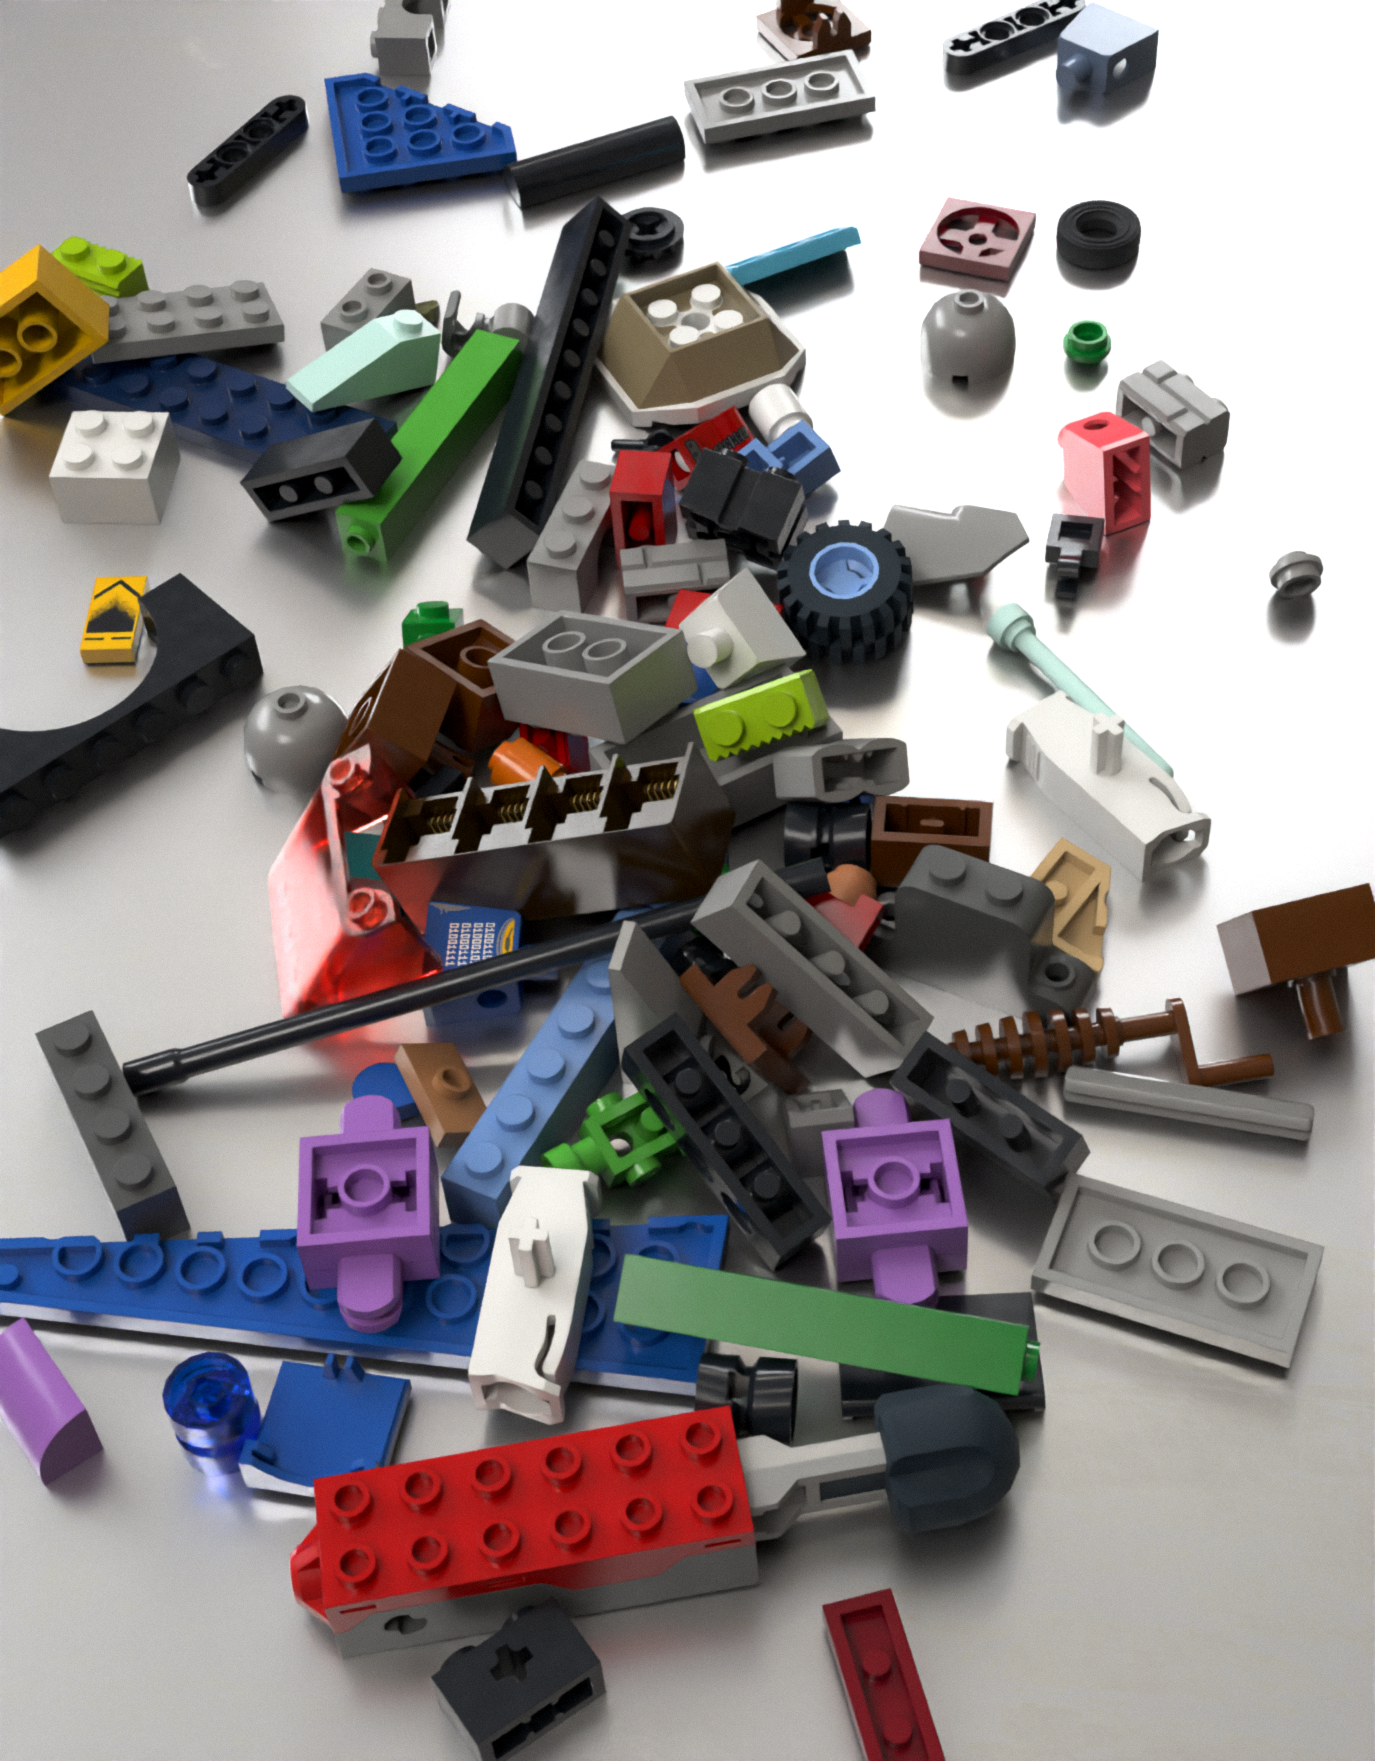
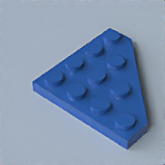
M367 72L324 79L341 193L353 191L367 192L373 188L393 185L409 186L420 181L440 178L455 179L461 175L481 172L497 173L503 171L505 164L517 161V152L511 126L497 121L491 126L477 121L476 113L449 103L443 108L428 102V95L402 85L398 86L395 90L381 85L380 77Z

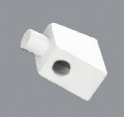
M748 568L743 569L706 598L679 624V629L683 630L685 640L688 643L687 653L689 659L694 665L705 668L716 686L721 690H726L782 663H786L790 667L806 655V652Z

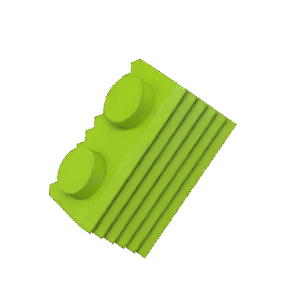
M76 236L69 237L51 253L98 296L132 297L137 296L140 292L149 290L142 259L135 260L134 256L128 257L127 254H123L120 251L106 250L105 246L99 247L98 243L91 244V241L87 242L84 238Z
M812 669L788 675L693 709L708 758L714 762H719L825 725L830 717Z

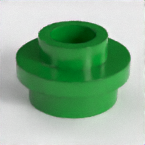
M1085 319L1073 323L1063 338L1064 353L1072 360L1081 364H1093L1103 360L1110 354L1112 349V339L1108 334L1106 326L1096 320Z

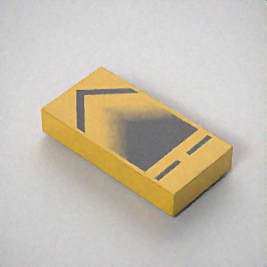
M147 576L96 577L79 649L83 663L135 662L144 623L137 598L151 591Z

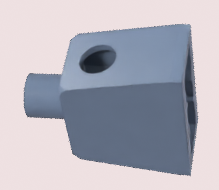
M1093 1L1090 2L1060 33L1058 38L1057 67L1055 70V78L1058 84L1066 90H1072L1080 84L1100 94H1109L1153 71L1157 64L1159 29Z

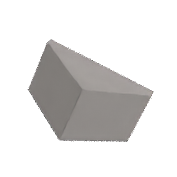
M842 1089L781 1096L791 1165L802 1179L823 1176L821 1131L854 1128L852 1105Z

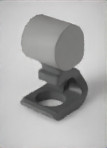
M458 290L450 293L442 329V348L446 354L455 358L478 329L520 340L523 357L534 321V315L531 310L518 303H506L501 305L491 318H485L484 313L477 312L474 323L467 330L458 321L461 293Z

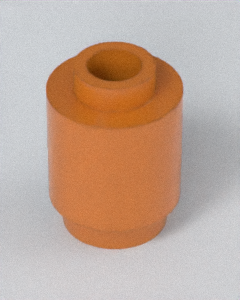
M523 737L516 739L512 743L509 741L503 742L495 750L488 764V768L492 770L490 783L494 786L535 780L539 766L545 765L552 777L567 775V768Z

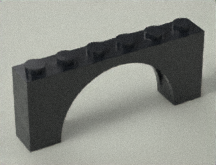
M181 573L137 598L147 635L157 645V650L148 674L128 697L101 715L68 727L45 731H16L0 728V839L264 673L255 635Z

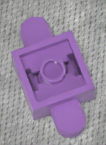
M882 1088L869 1090L858 1096L854 1101V1128L821 1131L823 1179L828 1214L832 1218L830 1231L837 1282L873 1279L876 1298L936 1309L939 1301L937 1272L967 1270L969 1226L950 1118L912 1122L909 1104L901 1093Z
M365 1095L347 1103L340 1117V1134L300 1137L297 1249L310 1290L337 1287V1302L341 1315L346 1324L358 1332L376 1333L384 1331L397 1323L402 1311L403 1281L440 1278L439 1169L429 1126L402 1128L399 1112L390 1099L379 1095Z

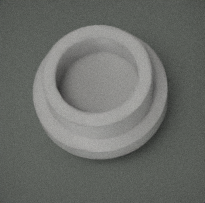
M1293 551L1278 559L1277 563L1269 571V579L1271 585L1279 590L1282 597L1299 598L1313 593L1320 587L1322 583L1320 576L1324 568L1318 556L1307 554L1304 551Z

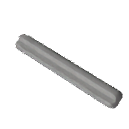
M1076 1065L1069 1066L1063 1087L1064 1099L1068 1102L1301 1141L1309 1139L1314 1122V1107L1307 1103Z

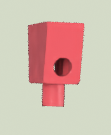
M1100 412L1064 425L1058 434L1057 442L1063 449L1065 486L1089 517L1105 519L1104 535L1107 536L1151 520L1150 435L1112 412Z

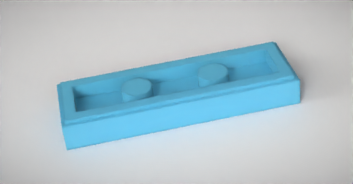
M835 227L724 267L741 285H745L861 244L862 241L858 227Z

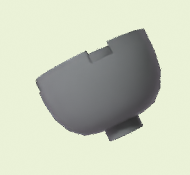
M965 289L947 294L934 302L922 321L920 330V361L928 372L942 380L952 382L953 374L968 376V384L982 383L999 377L1009 370L1013 364V355L1016 351L1014 318L1001 300L986 292Z
M302 685L280 688L265 695L258 701L244 725L245 757L252 775L254 776L255 774L262 778L263 785L274 792L294 795L315 792L324 788V786L320 785L348 718L338 701L318 688Z

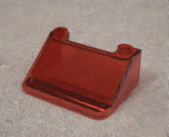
M370 744L331 763L269 871L268 886L284 1018L433 975L443 970L441 956L400 916L397 902L387 892L378 889L373 890L370 887H360L352 892L344 831L359 833L386 820L398 788H403L410 799H416L414 791Z

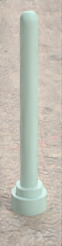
M1008 603L993 614L987 625V634L1002 649H1011L1013 652L1021 651L1060 690L1069 694L1073 698V703L1095 715L1103 712L1109 718L1116 714L1036 636L1037 631L1034 627L1033 617L1018 603ZM1125 722L1123 736L1173 778L1174 771L1171 765Z

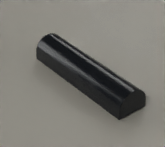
M669 115L505 164L503 168L504 182L520 208H525L686 158L685 141L678 121L673 115Z

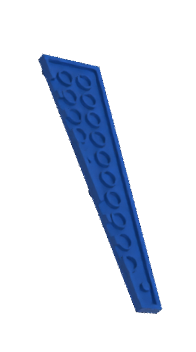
M729 1215L648 1217V1224L610 1225V1218L591 1219L594 1249H592L593 1271L578 1356L570 1382L695 1396L700 1357L703 1352L708 1353L710 1339L613 1321L625 1254H636L723 1270L730 1233ZM455 1223L439 1227L440 1278L403 1281V1304L399 1320L388 1329L376 1333L358 1332L346 1324L337 1302V1287L309 1289L297 1249V1229L260 1230L259 1237L224 1238L222 1231L198 1232L197 1239L162 1240L160 1233L134 1234L133 1241L100 1242L94 1235L65 1236L59 1239H47L44 1237L0 1238V1315L469 1370L497 1229L487 1230L481 1223Z

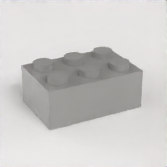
M567 610L558 611L487 661L505 720L528 724L533 728H548L567 732L572 736H586L606 740L615 745H626L636 741L642 736L644 730L661 717L676 711L681 702L698 690L692 663L687 653V644L683 630Z

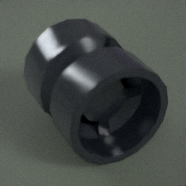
M788 802L784 825L785 867L821 857L825 869L831 868L834 871L839 865L852 864L870 873L871 804L837 803L832 811H826L822 803Z
M703 1352L698 1367L695 1411L730 1405L736 1440L741 1435H748L749 1437L765 1435L792 1448L798 1400L797 1359L759 1357L753 1366H745L740 1355ZM748 1396L747 1405H740L734 1402V1398L741 1399Z

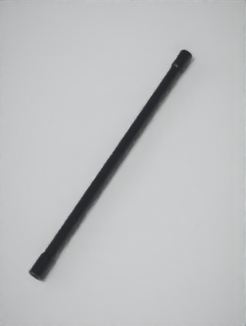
M821 857L773 871L804 900L831 892ZM707 894L185 1048H171L127 1061L122 1066L123 1075L133 1096L137 1097L184 1083L194 1076L612 954L624 920L636 922L651 942L697 929L690 922Z

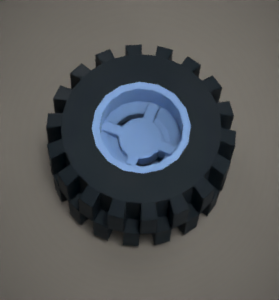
M849 519L838 520V525L831 527L825 522L816 525L815 533L810 534L804 531L797 536V546L788 545L783 553L784 562H779L777 585L779 603L784 606V621L804 650L809 648V658L820 662L824 655L829 656L830 664L834 666H842L843 659L853 658L854 666L865 664V656L872 654L876 660L885 656L887 645L896 648L902 642V632L909 631L912 624V614H914L912 565L910 557H906L905 547L900 540L892 542V535L884 528L874 531L872 530V523L860 521L858 526L850 525Z

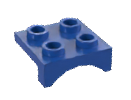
M328 1353L325 1367L282 1361L256 1441L246 1439L238 1461L246 1486L315 1497L313 1479L389 1466L412 1390L410 1380L366 1373L354 1356H348L344 1368H340L334 1353Z

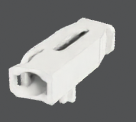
M1059 690L1012 717L1006 726L1005 754L1016 762L1022 761L1042 793L1140 882L1149 879L1158 870L1199 857L1208 847L1212 819L1205 813H1191L1189 800L1176 781L1123 736L1125 719L1120 714L1116 713L1110 718L1103 712L1095 715L1073 703V698L1069 694ZM1189 830L1195 831V839L1182 841L1188 837ZM1169 834H1171V835L1173 836V838L1176 839L1177 841H1182V842H1176V841H1174Z
M518 1166L511 1171L509 1182L512 1197L498 1224L468 1370V1378L475 1409H504L552 1425L564 1421L565 1405L563 1393L570 1383L576 1365L593 1271L592 1249H594L591 1218L601 1213L603 1200L599 1177L591 1171Z

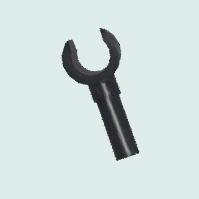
M659 429L650 434L646 439H613L611 449L614 452H620V450L656 452L673 441L674 438L666 429Z

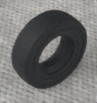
M1089 200L1072 205L1061 214L1056 228V243L1060 254L1069 262L1085 268L1106 269L1122 265L1136 255L1141 242V223L1137 214L1123 204L1108 200ZM1090 230H1105L1114 233L1115 236L1096 239L1087 237L1082 233Z

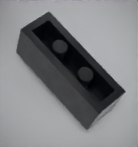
M372 418L272 444L257 460L240 484L269 522L374 497L403 458L377 420Z
M926 1030L889 1080L894 1090L901 1093L911 1107L931 1120L950 1118L952 1134L1054 1204L1062 1194L1070 1172L1076 1174L1091 1153L1082 1134Z

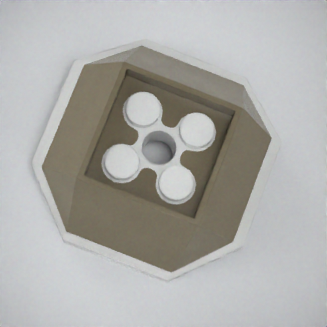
M715 261L622 294L620 298L612 300L591 373L633 427L652 426L654 422L671 425L697 424L715 417L733 405L737 409L749 405L753 397L769 385L785 384L790 386L798 370L801 371L807 363L806 347L760 295L747 291L719 261Z

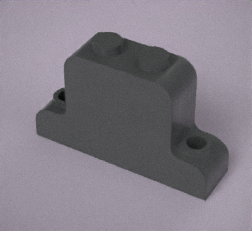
M927 845L921 850L896 893H882L876 900L884 905L887 912L863 953L880 968L1007 1015H1012L1021 1020L1023 1012L1037 1010L1042 1026L1047 1029V1010L1061 1009L1064 1013L1067 1027L1073 1025L1072 1009H1087L1094 996L1096 977L1092 969L1080 959L1057 950L1053 945L1055 897L1044 883L1035 878L940 845Z

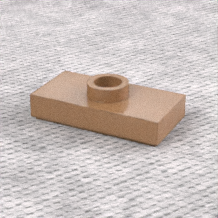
M401 1043L394 1060L426 1126L430 1128L431 1136L437 1148L461 1147L487 1107L455 1044Z

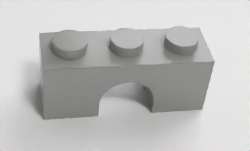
M385 0L384 8H379L377 31H372L370 37L371 55L373 58H378L380 75L431 76L437 55L434 28L445 27L451 6L450 0Z
M579 460L526 561L533 608L553 612L560 610L585 612L599 583L598 554L600 545L615 547L609 491L616 466Z

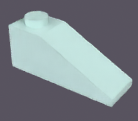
M400 310L393 315L375 318L287 379L286 389L311 412H316L435 384L441 332L415 310Z

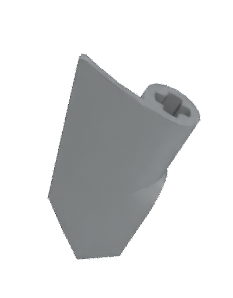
M894 504L888 513L883 527L891 533L892 542L900 540L905 547L906 557H910L912 565L913 586L984 576L1007 557L1030 542L1029 536L1016 512L975 505H959L951 513Z

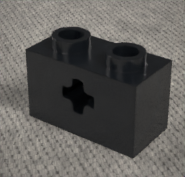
M553 1596L537 1607L526 1606L519 1609L504 1622L499 1632L476 1647L466 1646L457 1650L445 1660L440 1671L431 1676L441 1710L476 1761H507L606 1693L601 1661ZM515 1675L521 1682L516 1683L511 1676Z

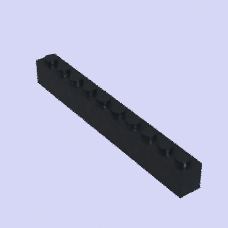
M598 195L562 227L466 539L480 552L505 569L509 568L534 548L552 514L633 226L630 221Z

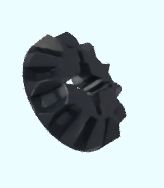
M642 207L622 215L633 224L624 256L635 254L638 261L650 256L658 260L660 254H674L676 246L684 243V222L680 216L670 210L658 207Z

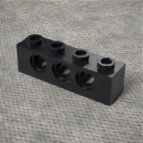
M677 1012L624 1048L620 1065L621 1069L772 1271L824 1233L832 1221L831 1216Z

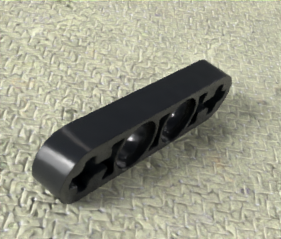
M1039 0L950 36L942 43V67L950 74L967 75L1057 39L1060 33L1086 7V0Z
M284 95L275 98L192 168L187 174V183L193 202L203 206L222 203L302 134L309 126L308 112L304 99L294 95Z

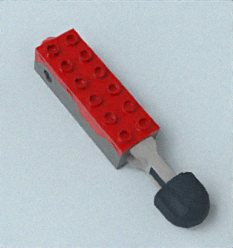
M937 1384L882 1394L874 1405L875 1433L794 1448H790L765 1435L736 1440L730 1405L313 1479L317 1524L290 1554V1574L293 1593L297 1604L331 1627L341 1656L345 1659L500 1631L504 1622L513 1613L526 1606L537 1607L552 1596L567 1616L571 1618L759 1584L755 1541L781 1537L801 1514L888 1499L891 1514L894 1516L896 1525L909 1534L966 1524L988 1514L1008 1493L1020 1468L1019 1440L1015 1429L997 1401L968 1386Z

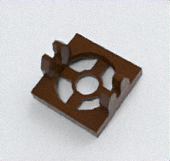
M776 0V9L756 15V29L789 61L843 50H854L872 43V29L841 0ZM824 13L830 14L833 19L829 20ZM818 15L816 21L809 19V17ZM792 23L798 27L797 32L789 35L782 31L783 26ZM808 31H812V37H808L803 34Z
M694 963L679 977L681 981L679 984L749 1066L788 1095L801 1093L811 1082L792 1059L808 1045L813 1031L799 1019H796L787 1029L783 1030V1026L794 1017V1014L778 1000L775 1001L778 991L769 982L756 988L747 998H743L755 986L762 975V972L755 965L749 964L733 969L717 982Z

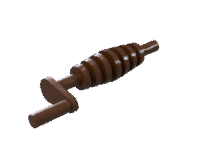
M1180 996L1167 998L1165 1011L1125 1018L1114 1016L1110 1007L1097 1008L1096 1022L1091 1023L1086 1008L1072 1009L1073 1025L1067 1027L1066 1019L1061 1009H1049L1046 1014L1047 1030L1044 1031L1037 1010L1026 1011L1022 1014L1023 1034L1018 1033L1015 1019L1011 1015L999 1019V1038L993 1037L991 1026L987 1022L975 1027V1042H969L967 1033L963 1029L953 1032L952 1042L947 1043L948 1046L996 1078H999L998 1063L1004 1062L1008 1078L1015 1080L1023 1079L1024 1077L1023 1059L1025 1058L1029 1059L1033 1078L1037 1079L1048 1076V1055L1050 1054L1053 1056L1057 1072L1062 1073L1067 1071L1069 1066H1072V1051L1076 1050L1081 1066L1095 1063L1096 1047H1101L1104 1058L1110 1059L1119 1056L1120 1046H1123L1125 1042L1170 1035L1182 1081L1185 1084L1212 1088L1274 1077V1065L1269 1053L1198 1064L1186 1008Z

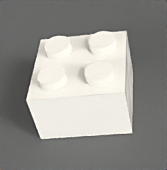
M72 411L49 474V480L63 523L160 525L181 460L169 413L145 411Z

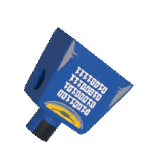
M429 901L420 978L534 945L527 944L522 915L514 910ZM559 969L425 1008L423 1013L426 1026H439L517 1014L523 1007L525 980H558Z

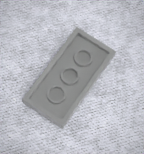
M852 49L683 81L685 99L705 144L726 143L736 138L756 134L768 135L777 130L798 126L810 127L819 122L840 118L852 119L861 114L876 112V95Z
M240 280L232 283L231 286L214 288L194 285L187 287L184 291L168 293L148 290L140 292L137 296L123 298L102 295L100 297L110 305L108 342L91 353L94 364L285 342L284 324L263 282L256 283L250 280Z
M1070 1172L1031 1276V1289L1290 1368L1325 1246Z

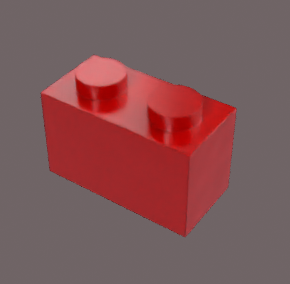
M620 450L609 491L617 570H622L621 549L638 548L643 545L675 544L678 533L672 453Z

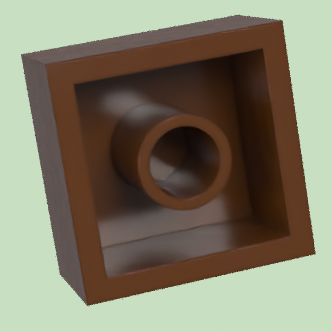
M399 648L353 704L344 731L333 752L320 785L379 817L381 810L377 796L385 789L397 792L398 788H404L419 770L434 776L444 765H448L462 771L466 783L467 778L470 777L473 771L472 768L475 766V760L467 758L435 740L458 681Z
M1369 883L1250 911L1216 925L1235 995L1287 983L1288 987L1294 986L1307 1032V1040L1346 1030L1345 1024L1343 1025L1331 977L1336 976L1335 970L1348 968L1375 959V902Z

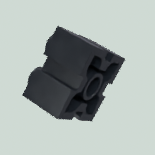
M703 447L678 503L682 517L687 519L685 526L689 538L693 540L725 539L726 552L728 550L744 555L748 561L777 571L779 562H784V551L788 545L797 546L796 537L803 533L808 521L806 505L802 504L805 499L802 484L798 483L795 475L778 467L772 466L768 468V471L762 469L761 472L747 468L749 460L734 450L721 448L718 453Z

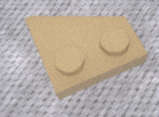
M1061 837L1030 877L1044 883L1054 894L1053 945L1057 950L1086 963L1094 972L1097 982L1104 962V958L1101 956L1103 935L1107 926L1108 908L1106 906V898L1110 890L1111 867Z

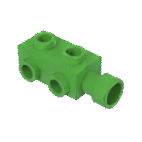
M618 1091L601 1097L586 1109L590 1118L584 1120L580 1128L578 1137L581 1141L571 1146L563 1142L540 1155L542 1166L546 1168L591 1171L595 1175L601 1174L608 1188L624 1180H627L630 1186L646 1181L663 1168L660 1163L661 1160L678 1151H681L683 1156L687 1157L639 1092L623 1100ZM615 1139L626 1141L630 1145L631 1153L625 1156H618L610 1142Z

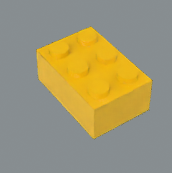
M40 244L0 272V414L2 416L108 342L110 305Z

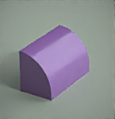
M24 1317L13 1323L0 1335V1418L46 1486L104 1448L85 1406Z

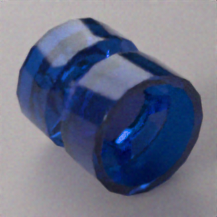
M205 1352L191 1356L174 1368L166 1379L162 1393L164 1409L172 1429L175 1431L182 1454L192 1468L205 1475L226 1476L240 1472L238 1461L246 1439L256 1441L264 1418L258 1400L255 1397L248 1371L238 1359L225 1353Z

